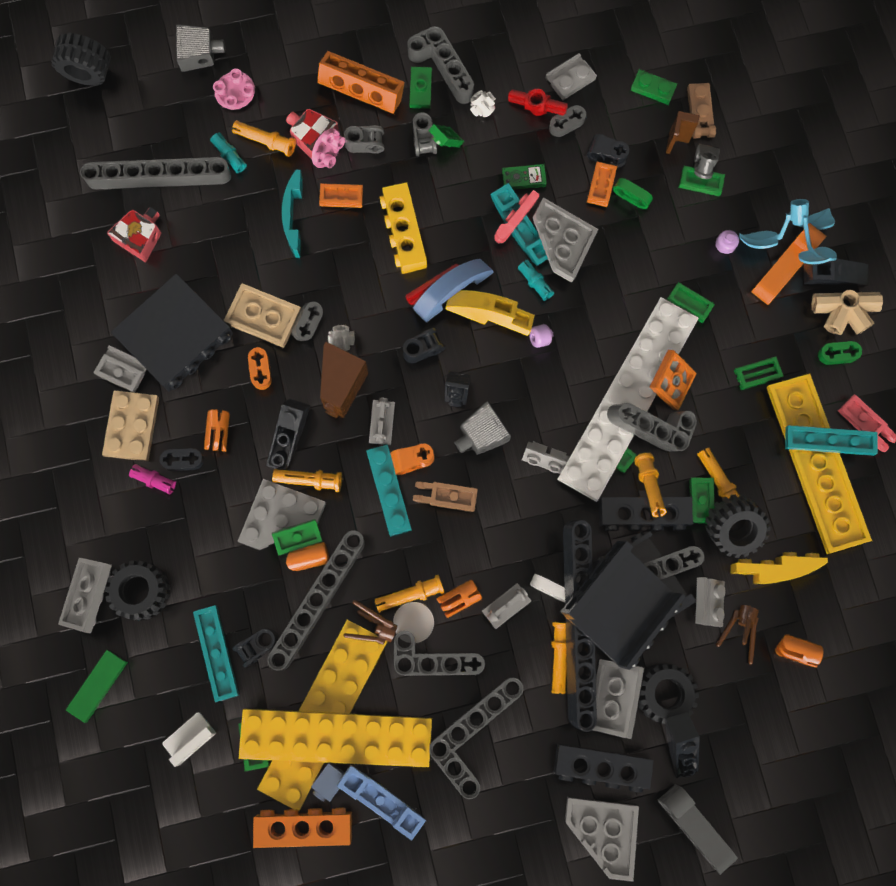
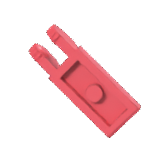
M533 190L530 195L525 194L518 203L520 208L517 212L512 210L506 218L508 223L499 226L494 235L496 243H504L539 198V194Z
M855 394L838 410L858 431L878 432V435L881 433L888 441L896 442V434L887 426L888 424ZM878 436V449L886 452L889 446Z

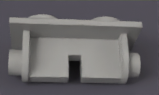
M387 398L373 400L369 443L391 445L395 402H390Z
M535 441L533 443L528 442L522 458L523 461L548 469L553 473L561 474L570 456L566 455V452L552 448L550 454H547L548 446L536 443Z
M517 583L482 610V612L494 628L497 629L530 603L531 600L527 596V592Z

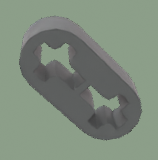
M575 105L568 108L565 115H555L550 121V133L553 136L561 137L582 126L586 118L585 109ZM575 113L576 116L580 115V119L577 117L572 119L573 114ZM555 124H563L562 129L560 127L555 128Z
M309 302L303 305L292 328V334L295 339L305 341L312 338L323 315V309L319 303ZM314 307L313 311L314 313H316V315H313L309 318L310 311H308V309ZM307 324L305 327L307 334L301 336L299 328Z

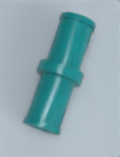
M220 132L211 137L210 141L219 150L220 156L232 166L236 173L242 172L247 167V164L236 152V148L230 145Z
M525 260V263L522 262L518 266V270L528 280V285L537 291L543 301L553 296L554 291L545 282L544 276L535 270L529 260Z

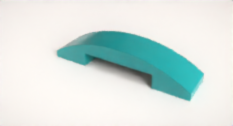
M296 170L291 176L282 202L283 228L290 249L296 258H300L301 237L298 230H293L294 199H302L303 178L301 170Z
M509 183L491 193V198L504 223L507 224L506 218L511 211L517 212L520 208L518 196ZM526 215L512 232V235L530 260L538 266L548 258L537 230Z

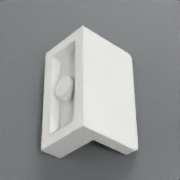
M196 713L163 742V746L172 756L169 761L174 767L181 765L213 737L216 732L201 713Z

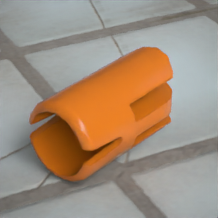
M217 409L207 412L204 449H209L211 430H214L212 450L217 451L220 431H223L221 451L226 452L230 418L228 411L222 410L219 420Z
M321 542L289 552L286 559L288 568L292 571H301L327 564L329 555L326 544Z
M469 580L436 598L438 603H442L440 607L442 611H446V618L482 599L473 580Z
M787 634L784 635L775 648L777 655L812 667H818L816 664L821 663L824 652L821 645Z

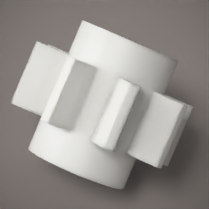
M480 90L472 96L470 100L472 107L470 110L475 116L487 117L495 109L494 100L496 98L490 91L486 93Z
M337 325L333 327V331H329L328 343L344 351L349 350L350 345H354V331L349 332L348 326Z

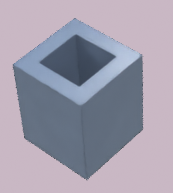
M328 763L311 786L315 790L313 794L323 802L325 800L330 802L340 789L336 785L345 772L334 763Z

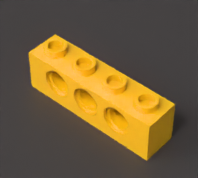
M407 182L382 188L383 196H380L382 209H386L388 214L384 218L386 227L391 228L392 235H389L391 247H396L397 254L394 255L396 267H401L402 274L427 269V260ZM395 207L402 208L399 212L393 211ZM401 226H405L408 228L406 231L398 230V228ZM407 245L412 247L410 251H404L402 248Z

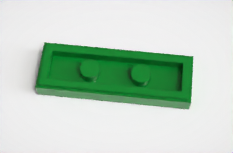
M106 650L66 711L82 722L87 723L128 662L110 650Z

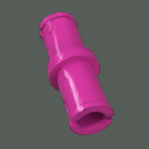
M137 464L132 466L135 471L131 469L129 472V477L146 483V486L149 488L155 487L169 495L173 492L170 488L175 489L176 487L175 481L161 476L155 470L150 471Z

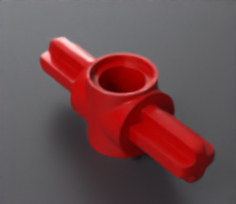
M512 89L508 94L509 102L524 105L525 109L530 110L535 116H541L547 112L563 116L568 109L567 103L552 100L551 96L546 95L541 89H533L528 93ZM536 101H542L539 104H534Z

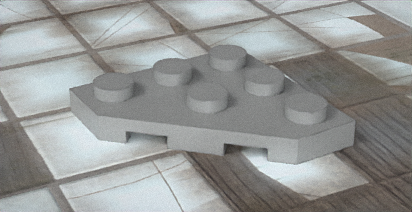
M543 198L532 217L552 271L572 282L598 229Z
M263 479L238 542L258 550L264 549L274 543L272 532L316 519L318 524L326 502Z
M567 797L565 822L609 879L633 881L639 806Z

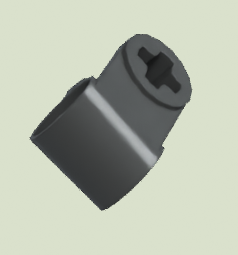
M422 112L413 118L416 156L430 152L437 154L436 142L432 139L434 136L429 132L432 127V119L427 113ZM425 124L427 127L420 128L418 125Z
M376 125L348 127L344 133L345 148L351 153L376 154L383 152L382 135L384 134V128ZM351 138H357L358 140H357V141H351L350 139H351Z
M698 144L694 156V174L703 179L712 178L713 167H715L719 159L720 148Z

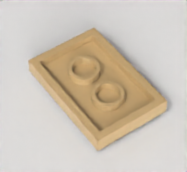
M242 283L224 322L229 326L284 348L301 307Z
M122 391L113 392L102 452L103 456L149 461L159 403L157 395Z

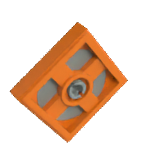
M667 350L649 388L673 410H679L697 373L674 350Z

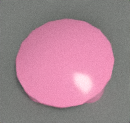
M239 69L231 70L213 85L218 103L224 108L231 110L247 106L255 94V85L252 79Z
M330 128L324 131L317 139L312 151V161L317 168H332L335 165L339 149L345 144V138L340 136V132L337 129Z

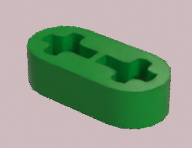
M619 178L613 187V191L619 197L641 209H647L653 200L649 192L624 178Z
M854 341L828 343L819 350L818 358L826 365L852 363L861 357L862 348ZM850 348V350L854 351L855 354L851 356V353L843 352L847 351ZM829 350L830 353L837 354L830 358L829 355H825V352Z

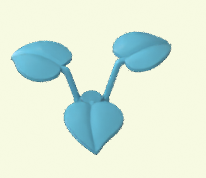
M806 199L791 201L790 213L786 214V220L779 234L772 231H761L747 235L739 233L742 242L750 247L758 249L770 248L778 245V240L783 238L788 223L791 220L793 225L803 227L805 231L808 251L799 253L798 258L801 262L820 264L837 259L836 252L830 248L818 247L813 249L808 228L809 223L819 230L834 226L835 219L831 214L830 208L809 216V201Z

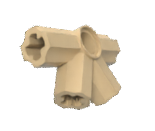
M847 290L843 293H820L812 296L811 305L814 313H830L824 325L828 332L841 335L847 323H849L855 333L860 334L874 324L867 312H880L882 310L883 296L880 292L857 293L853 290ZM843 299L849 301L851 306H847Z

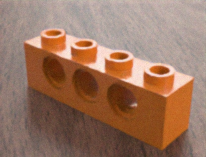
M327 51L319 63L317 83L393 114L402 99L404 81L330 51Z
M321 808L308 809V813H298V809H286L284 814H275V810H261L260 814L254 817L253 848L350 845L352 842V812H346V808H332V812H322ZM324 820L330 821L333 824V831L324 832L321 828V822ZM275 822H282L284 824L285 832L283 834L275 832ZM298 822H307L309 832L301 833L297 828Z

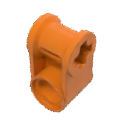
M425 443L397 449L390 453L396 475L407 474L414 470L428 467L434 462L433 449ZM422 451L428 454L425 460L420 457Z

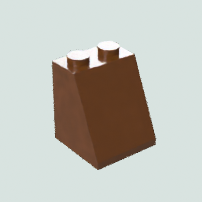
M325 342L323 349L320 399L327 414L335 418L338 416L344 418L368 375L366 361L328 342Z

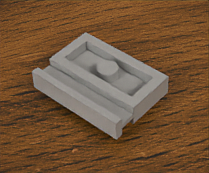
M579 53L547 73L545 79L551 83L552 88L563 101L596 80L597 75L587 62L583 61Z
M109 345L94 374L135 393L145 375L146 368L135 357Z
M697 577L695 624L723 627L725 616V581Z

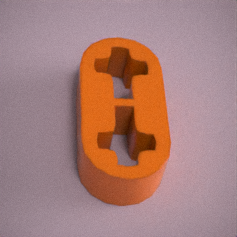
M256 347L248 354L250 379L255 388L264 390L272 382L269 357L264 349ZM256 354L264 357L260 359L261 366H258L256 360H254ZM259 371H262L263 376L267 378L263 380L262 384L256 380L259 379Z

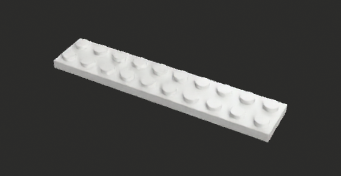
M662 297L659 299L557 480L590 499L598 501L634 434L609 421L607 417L609 407L614 404L630 403L646 412L648 411L656 396V393L649 387L667 350H674L679 355L699 319L698 317Z

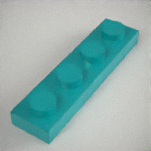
M788 425L785 427V449L874 456L878 454V432Z
M388 445L366 450L390 537L412 531Z
M214 605L194 611L195 623L215 702L239 696L218 607Z

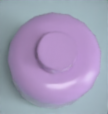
M731 230L723 231L716 239V248L724 254L732 253L738 246V235Z
M545 324L534 326L529 333L530 341L536 348L547 346L552 342L553 332Z

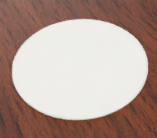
M409 602L402 605L396 611L393 619V624L398 625L396 634L404 630L409 631L415 637V643L427 639L434 627V618L428 607L418 602ZM400 636V639H402L403 641L411 643L410 636Z

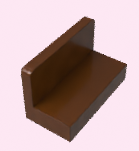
M678 111L669 133L666 148L667 154H670L675 141L689 143L698 125L700 115Z

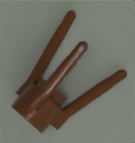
M353 600V604L361 609L357 613L377 624L374 633L378 637L345 633L343 636L356 640L377 642L384 645L385 640L391 642L398 625L383 618L357 600Z
M741 605L739 611L734 610L733 616L717 641L716 646H721L736 620H739L738 624L745 627L742 640L743 645L747 644L751 628L748 663L752 665L759 610L747 605Z

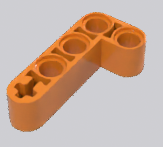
M809 223L811 246L815 249L827 236ZM804 230L751 291L767 305L771 303L803 265L798 255L800 252L808 251Z

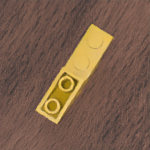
M461 290L447 300L445 307L448 311L485 325L489 320L526 336L531 332L535 316L517 308V301L478 291Z
M784 552L783 556L775 558V565L772 560H761L760 564H753L751 559H738V563L731 565V574L753 575V584L778 583L807 575L828 563V558H820L819 554L807 553L805 557H797L795 552Z

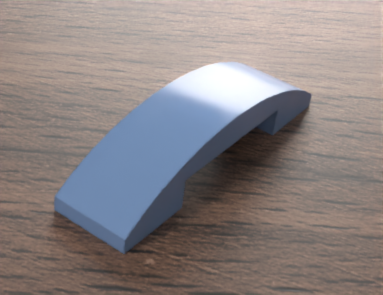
M481 259L463 263L433 283L419 298L413 309L427 322L443 310L441 304L471 282L478 285L494 272Z
M350 765L336 785L352 798L359 800L391 823L395 829L410 840H413L426 821L405 802L352 765Z

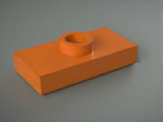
M596 162L587 199L588 203L604 207L608 206L617 166Z
M320 184V206L362 208L363 185Z

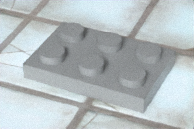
M84 558L78 559L58 625L86 633L92 632L93 626L96 623L99 606L103 600L104 589L110 577L112 565Z
M599 660L596 676L597 724L593 730L632 739L644 672L643 667L635 666L627 670L620 668L613 661Z

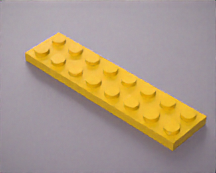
M810 374L766 387L784 438L785 427L788 425L830 428ZM789 449L826 554L872 541L840 453Z
M347 620L299 711L350 714L388 641L385 640L384 645L372 641L345 638L343 636L345 633L378 637V635ZM272 760L257 790L294 810L298 809L299 812L324 763Z
M243 709L239 759L429 767L432 719Z

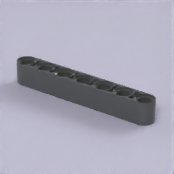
M220 157L89 162L84 164L80 170L82 178L92 189L216 185L229 182L232 176L226 160ZM224 169L222 172L216 173L217 170ZM203 170L201 173L195 174L196 171ZM160 171L158 175H153L155 172Z
M354 530L344 535L268 656V664L273 670H285L291 665L362 552L365 540L360 532ZM357 536L360 538V544L354 548L348 545L349 539ZM341 555L348 558V562L344 567L336 565V560ZM327 575H334L336 578L335 584L331 587H327L324 584V579ZM316 594H321L323 597L322 604L317 607L313 606L312 597ZM303 614H308L311 618L307 626H301L299 623V618ZM295 633L298 637V642L295 646L291 647L287 644V637ZM279 653L285 657V663L280 667L274 663V658Z

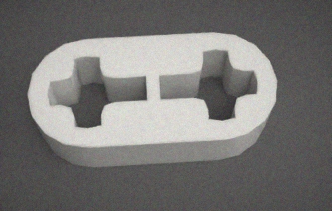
M534 574L530 582L532 587L565 602L564 587Z

